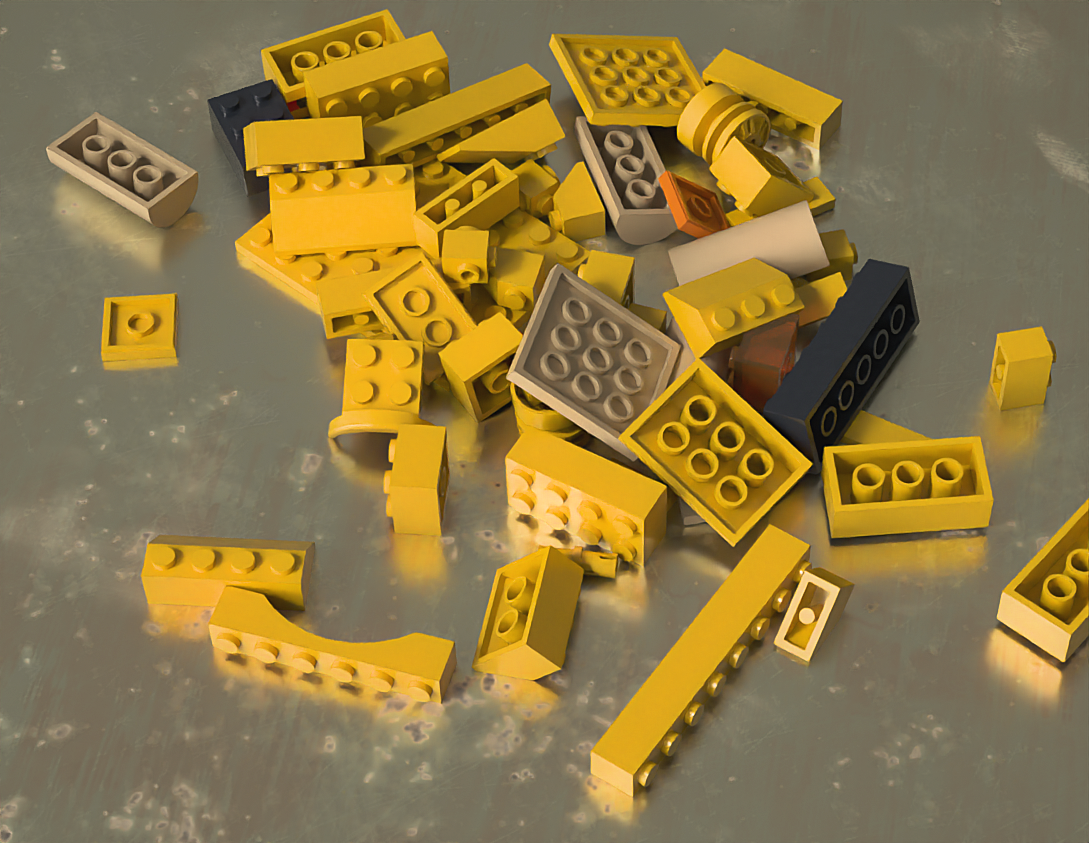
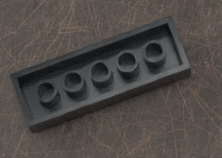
M868 259L860 272L855 274L851 285L844 295L838 298L835 308L826 321L820 324L818 332L810 344L802 350L800 358L792 370L786 373L776 393L767 400L764 406V419L813 464L807 471L808 473L819 474L822 469L824 447L837 446L920 323L910 270L907 266Z

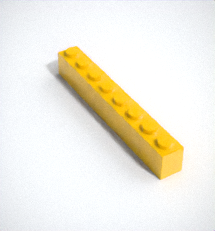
M771 524L768 525L591 750L592 774L631 797H634L642 785L647 787L653 781L660 761L665 755L671 756L676 751L683 731L688 725L693 727L699 721L706 701L710 696L716 697L719 695L725 685L726 675L733 667L737 669L742 665L747 656L749 645L754 639L760 640L764 636L772 615L776 611L782 612L790 600L792 589L797 583H800L804 571L812 569V563L809 562L811 545Z

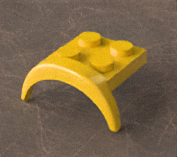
M347 339L342 415L330 422L328 430L330 438L358 432L398 433L399 424L436 426L420 418L424 341Z

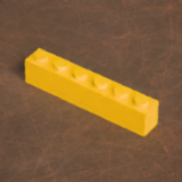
M528 63L364 128L365 159L358 162L363 167L412 163L413 168L437 159L436 156L458 143L546 98L550 104L552 84Z

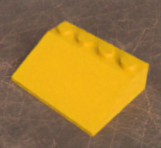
M699 358L618 438L733 547L803 478L813 465Z

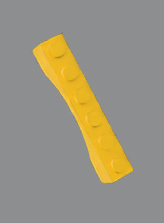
M228 585L225 586L208 622L213 646L226 653L238 652L254 656L266 663L278 662L293 666L302 672H318L332 676L341 682L353 681L369 685L381 692L393 691L409 695L414 700L421 702L433 701L442 704L457 665L455 641L418 632L397 639L369 643L331 640L309 633L289 622L273 608L264 594Z

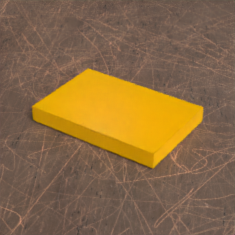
M424 251L418 253L362 293V297L386 330L393 334L394 340L424 341L423 380L427 385H430L445 374L438 353L444 350L449 343L460 339L478 326Z

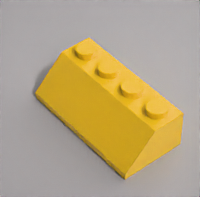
M413 163L269 174L270 210L275 257L419 246L415 242L413 213L417 211Z
M159 535L147 545L141 574L148 604L216 607L225 586L228 585L264 594L275 610L305 611L315 553V542Z

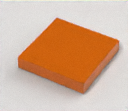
M667 170L658 178L679 230L700 239L730 228L716 193Z

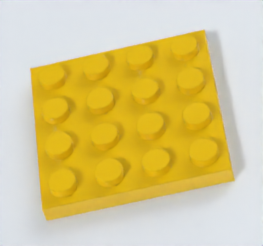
M552 33L549 46L590 125H629L632 127H639L641 125L678 126L680 116L687 104L699 91L706 87L678 37Z

